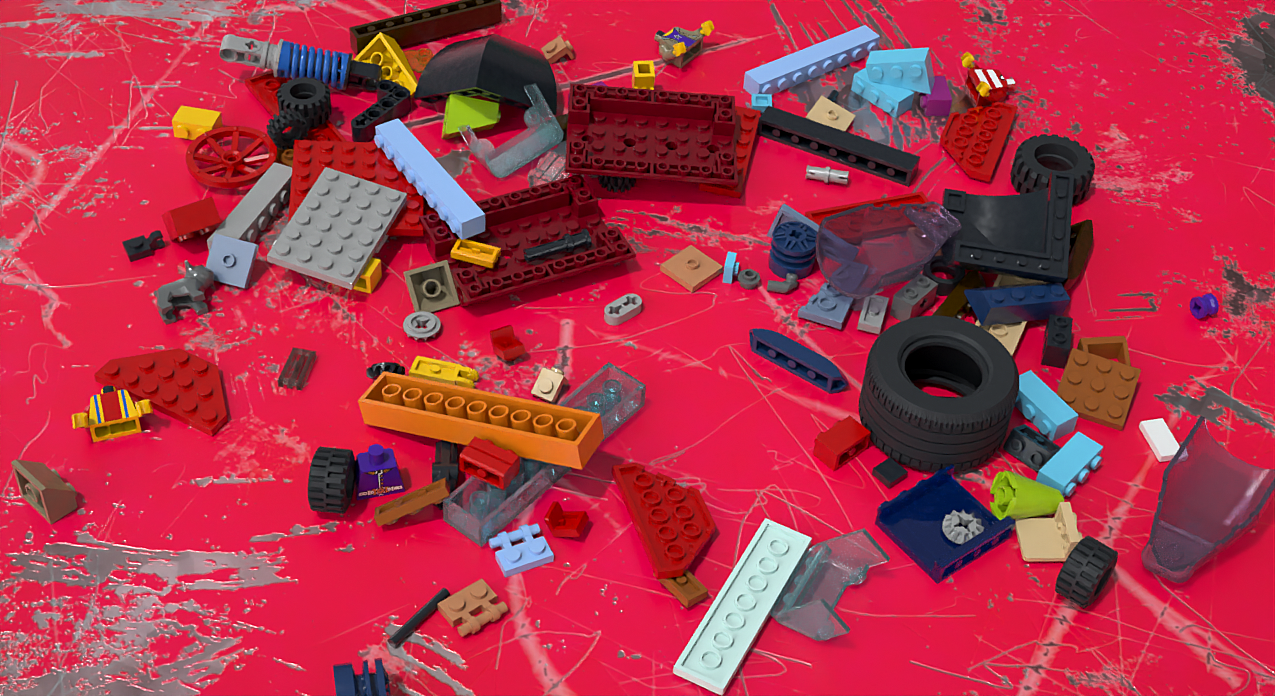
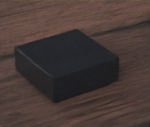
M889 457L874 467L872 474L890 489L905 479L908 471Z

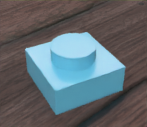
M752 93L751 109L759 110L763 113L768 106L772 107V95Z
M727 253L723 283L731 284L733 275H738L740 263L736 262L737 253Z

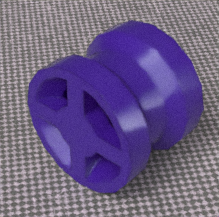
M1208 293L1202 297L1192 298L1190 310L1195 318L1201 319L1206 317V315H1215L1219 310V305L1216 297Z

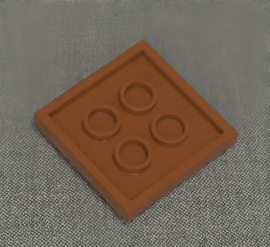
M1072 348L1057 395L1079 415V418L1121 431L1141 369Z

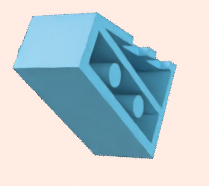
M929 47L870 51L866 62L869 81L931 94L935 79Z

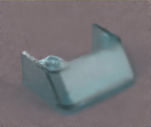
M536 84L523 87L533 103V106L524 113V122L528 129L494 149L489 140L477 139L469 124L457 127L473 155L494 177L503 178L559 144L563 139V131Z
M865 528L817 543L804 555L770 614L779 624L816 641H826L832 637L847 634L850 628L833 609L847 586L862 583L867 577L866 573L870 567L886 563L890 557Z

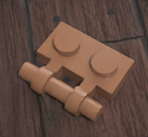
M483 579L437 603L438 611L452 627L463 623L457 627L462 637L468 633H476L481 629L480 626L489 621L494 622L500 619L501 614L508 611V607L503 601L494 605L497 603V595ZM479 612H483L480 615L474 617V615L478 614Z

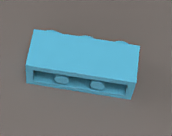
M866 67L853 76L851 90L893 117L897 118L911 109L914 92L911 90L869 81Z
M1031 370L1019 375L1020 386L1014 406L1052 442L1073 432L1079 415Z
M1078 431L1039 470L1036 481L1058 489L1063 497L1071 496L1077 483H1083L1088 477L1090 470H1096L1103 459L1100 457L1103 446Z

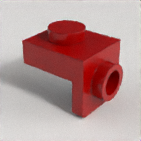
M511 325L490 331L493 351L503 360H515L519 355L526 353L524 344L515 339Z
M558 501L552 502L544 517V521L553 537H580L589 520L586 511H563Z

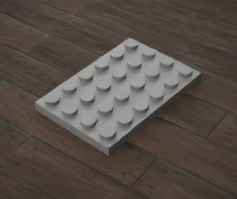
M325 167L267 254V262L352 290L405 204L407 193Z

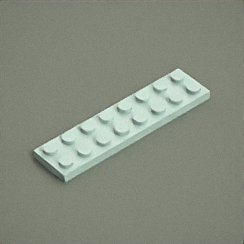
M765 518L674 665L673 673L723 696L810 547L812 538Z

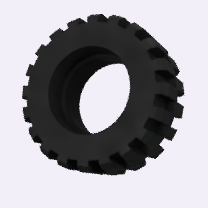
M1041 134L1039 137L1035 135L1026 139L1018 146L1010 179L1017 193L1025 194L1048 188L1051 171L1074 174L1072 205H1075L1083 200L1089 191L1095 163L1091 153H1088V150L1084 146L1081 147L1080 143L1075 140L1071 141L1068 137H1058L1055 134L1051 136Z

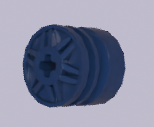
M785 222L774 228L768 260L771 271L783 279H786L788 273L796 274L798 280L808 277L814 269L816 259L815 254L819 241L816 231L807 224L800 222Z
M382 658L374 659L375 672L369 673L367 660H363L362 674L357 675L352 662L333 665L336 696H391L388 673L383 666Z

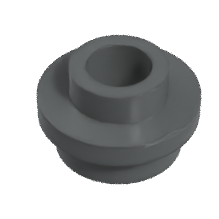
M752 269L742 270L738 274L739 284L744 289H754L760 282V275Z

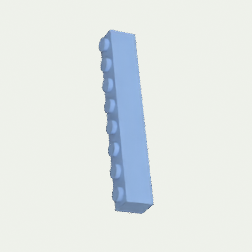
M866 25L746 71L743 88L751 95L752 93L775 94L869 56L870 51H878L880 36Z
M398 118L375 126L376 136H374V141L377 147L381 148L385 152L386 157L394 162L398 171H401L406 176L407 181L416 187L419 195L424 196L429 206L438 212L441 220L446 221L453 233H456L461 240L485 231V213Z

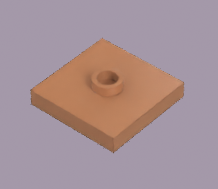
M690 245L662 263L660 271L693 293L721 274L723 266Z

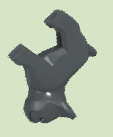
M185 260L186 274L184 278L163 285L154 291V295L157 298L158 312L166 325L177 321L176 316L172 314L176 306H191L198 316L208 313L207 304L203 303V300H205V289L215 281L214 272L211 269L206 268L204 265L194 267Z

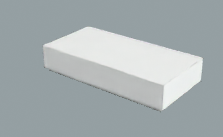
M1163 418L1140 422L1139 428L1159 462L1182 458L1183 451Z

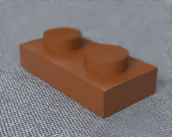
M686 570L683 576L659 579L686 608L707 598L708 589L688 570Z

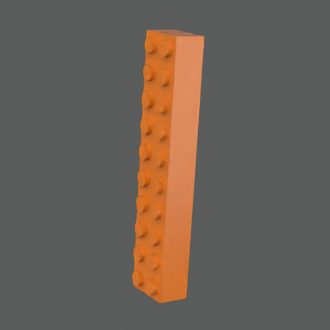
M385 371L382 372L358 400L364 424L468 445L474 437L482 440L488 439L495 446L504 450L510 449L514 451L517 456L581 470L604 439L601 416L598 413Z

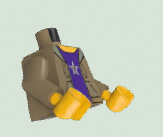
M709 20L702 23V28L695 31H688L679 27H674L667 33L659 30L654 39L659 42V54L664 61H670L677 67L682 68L702 52L703 37L710 35L711 31L715 29L712 21Z

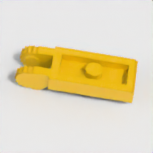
M416 356L409 371V376L474 389V381L478 380L479 373L473 368L470 369L460 364Z

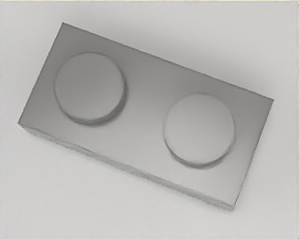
M867 293L857 329L880 334L889 298Z

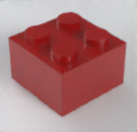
M212 197L169 210L162 215L170 239H177L178 242L194 237L195 232H199V235L217 229V224L221 223Z

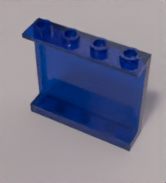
M953 465L945 469H939L933 476L919 481L908 491L904 490L896 498L889 502H883L877 509L875 524L937 584L1010 539L1016 523L1010 516L999 520L952 477L955 468ZM964 509L966 514L974 513L976 519H981V526L984 527V530L965 543L958 544L951 541L944 534L942 523L945 516L950 515L953 510L960 513Z

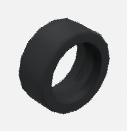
M941 255L933 256L925 262L922 275L938 283L937 295L948 296L965 277V269L945 266ZM945 272L953 276L954 279H941L932 273Z

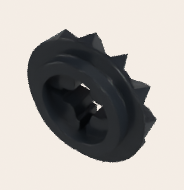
M393 362L376 363L367 368L366 373L367 377L376 380L383 371L404 375L405 367Z

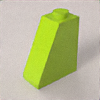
M450 94L446 101L441 139H449L493 128L496 123H499L501 111L498 110L499 103Z

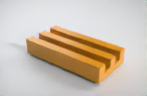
M458 238L451 250V258L489 268L494 267V262L496 263L501 255V248L467 239L461 240V238Z

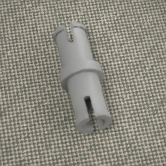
M810 165L806 169V179L823 180L824 183H829V181L846 185L848 183L849 171L833 170L827 166L826 168H820Z

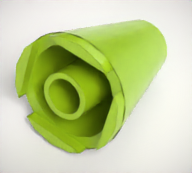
M1011 471L997 473L990 494H995L994 502H990L992 515L995 519L1002 521L1056 514L1059 503L1064 502V497L1058 489Z

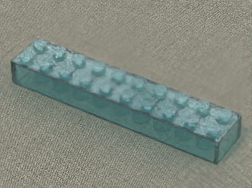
M608 362L562 400L558 406L600 414L604 433L603 442L644 406L646 385ZM520 457L519 473L513 481L511 480L510 485L505 491L471 476L453 491L450 496L443 500V520L482 547L488 542V539L493 538L572 468Z

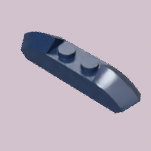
M759 328L749 330L750 348L757 355L829 394L839 393L849 385L844 373L830 360L815 351L772 330Z

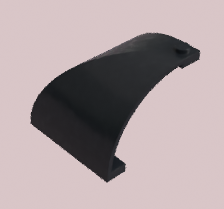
M497 34L455 42L441 49L424 68L414 96L415 99L427 103L447 101L450 94L466 97L481 95L542 117L556 115L557 109L556 82L547 59L536 49Z
M1051 171L1048 188L1018 195L966 194L965 191L945 188L943 191L940 220V251L943 264L947 267L1050 283H1059L1066 280L1068 274L1074 174Z

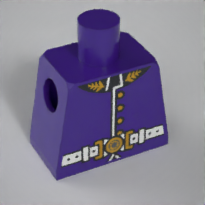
M373 444L368 448V452L356 455L354 489L357 500L405 492L401 472L393 449H384L379 444Z

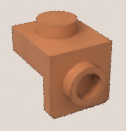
M558 36L541 48L550 64L565 54H568L571 59L575 58L572 53L574 50L573 46L568 40L564 41L561 36Z

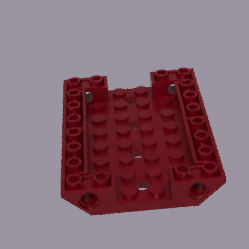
M570 83L565 173L736 186L738 183L737 153L734 152L733 139L736 125L735 96Z
M581 174L475 202L485 213V231L466 239L501 248V255L498 257L497 262H494L493 268L451 258V250L460 237L451 231L445 220H441L438 212L419 217V221L423 226L426 246L434 262L448 261L461 307L636 257V253L618 227L608 229L599 216L598 199ZM586 228L591 235V248H579L574 250L573 253L562 252L527 263L524 258L526 253H523V249L562 239V236L565 234H576Z

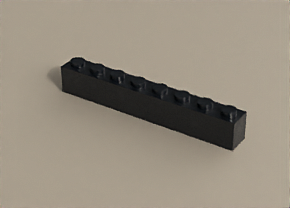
M771 106L766 108L758 120L757 135L908 187L918 171L919 156Z

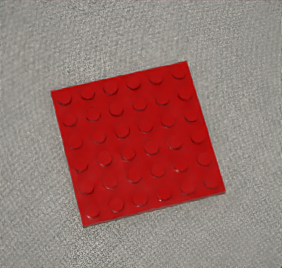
M294 140L288 223L325 167L407 193V200L386 235L423 236V226L419 221V217L423 216V195H419L416 187L407 181L406 176L401 171H398L394 162L391 159L389 160L385 152L378 148L375 143Z

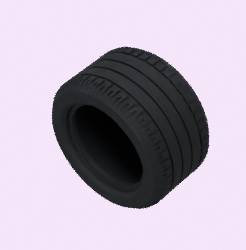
M920 316L901 321L880 334L870 349L858 405L861 424L871 432V441L882 452L908 467L935 473H949L971 469L991 458L1004 441L1019 392L1020 384L1017 365L1010 352L997 338L983 328L965 320L947 316ZM913 383L940 384L958 391L964 397H936L920 390Z

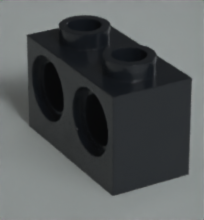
M1049 315L1043 337L1041 365L1064 369L1070 351L1073 318Z

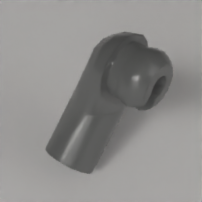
M788 273L786 280L783 282L768 280L767 291L787 293L797 287L798 276Z

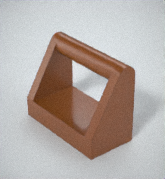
M1125 336L1080 338L1077 346L1078 350L1106 359H1117L1119 363L1131 366Z

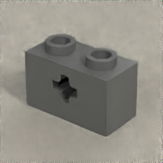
M919 273L894 295L890 315L900 321L919 317L934 303L938 283Z

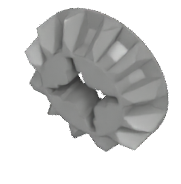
M415 312L405 318L403 330L407 333L408 338L414 337L416 341L423 338L426 341L428 337L435 338L436 333L440 332V320L430 312Z
M964 509L960 513L953 510L950 515L945 516L942 523L944 534L951 541L962 545H970L979 541L984 527L981 526V519H976L974 513L966 514Z

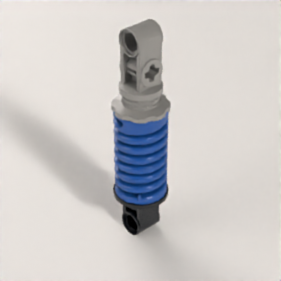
M232 34L225 35L221 43L219 56L224 61L260 67L263 70L265 68L273 70L274 77L290 78L292 76L293 80L304 77L316 78L328 86L331 82L332 88L337 86V89H342L343 91L347 90L348 85L375 91L377 90V83L382 78L383 70L379 65L353 60V53L347 54L333 51L331 55L330 50H325L323 55L322 48H318L315 53V47L311 46L307 51L308 47L302 45L301 50H299L300 44L284 41V39H280L278 45L270 44L269 41L263 42Z

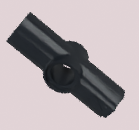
M444 440L436 443L435 462L432 463V483L446 477L450 485V496H447V499L439 504H433L439 510H449L450 507L455 506L456 485H458L457 443Z

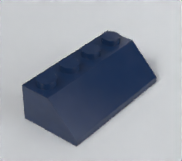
M1050 282L965 289L964 291L981 326L1048 319L1050 314L1062 316L1071 300L1061 283Z

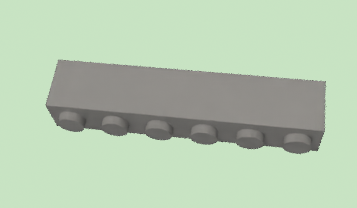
M275 162L207 240L209 252L214 234L254 243L258 234L277 215L278 210L283 204L287 203L291 190L292 167Z

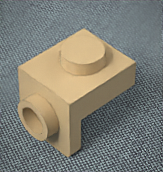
M543 367L531 394L554 404L562 386H567L569 381L561 370L554 367L549 370Z

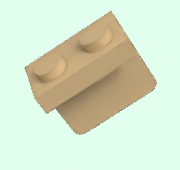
M1060 502L1054 518L1016 519L1014 526L1022 558L1025 561H1066L1074 547L1083 539L1081 532L1077 530V516L1075 512H1072L1070 502Z

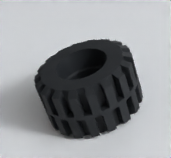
M308 77L295 78L294 80L287 81V83H283L281 88L278 89L279 111L282 110L285 113L286 109H290V111L292 109L296 110L304 118L309 129L310 127H318L319 124H324L326 120H329L332 114L330 89L323 81Z
M320 446L315 452L308 479V501L312 511L344 514L347 511L352 500L355 484L356 463L352 450Z
M1086 536L1078 542L1063 564L1056 580L1055 591L1082 608L1088 607L1097 599L1111 577L1117 563L1118 552L1093 537Z

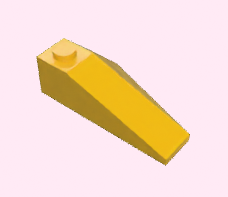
M380 32L354 60L379 65L383 70L381 80H391L409 89L412 98L415 95L418 81L406 56L394 38Z

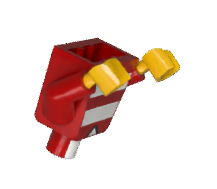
M966 52L961 57L963 67L968 69L965 87L976 107L992 105L995 102H1004L1007 91H1014L1015 89L1014 79H1004L1001 72L997 69L980 68L973 62L975 60L973 55Z

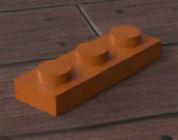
M446 477L376 507L374 519L378 527L383 524L391 525L406 514H416L431 503L439 504L445 501L447 496H450V485Z

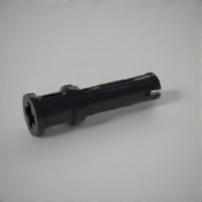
M585 228L576 234H565L562 236V239L523 249V253H526L524 258L527 263L562 252L573 253L574 250L579 248H591L592 241L588 230Z

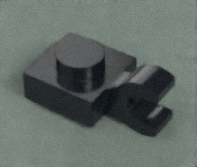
M160 230L152 232L147 239L142 235L122 242L130 262L151 256L152 250L165 247V243L161 239L163 235Z

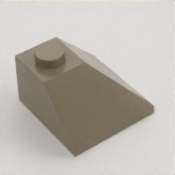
M447 260L403 272L414 312H433L460 304Z

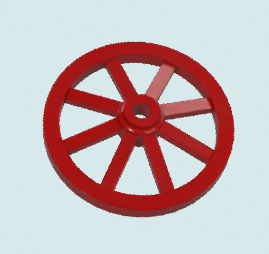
M226 126L207 131L198 136L189 145L185 156L189 173L199 182L217 188H239L254 184L278 160L277 147L270 136L260 130L245 126ZM232 136L231 150L225 151L215 141L219 138ZM240 136L256 140L244 151H238ZM208 144L221 158L197 152L204 145ZM261 145H264L269 151V154L247 158ZM194 160L216 165L204 169H199L196 166ZM265 162V164L257 170L246 166ZM226 171L224 177H216L210 175L217 172ZM239 172L247 174L244 176L233 177V174Z

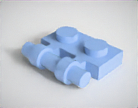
M537 523L530 526L525 524L519 526L518 530L509 533L504 531L498 533L497 537L488 539L491 549L499 546L502 549L495 552V559L505 578L554 561V554L544 536L536 539L532 537L540 533ZM521 539H522L523 542H524V543H521V544H518V545H515V546H512V545H511L512 542H515V541H518V540H521Z

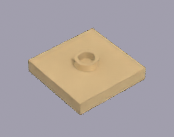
M821 95L806 118L846 132L856 115Z

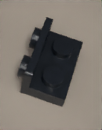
M1026 424L1012 429L1003 449L1039 472L1061 447Z

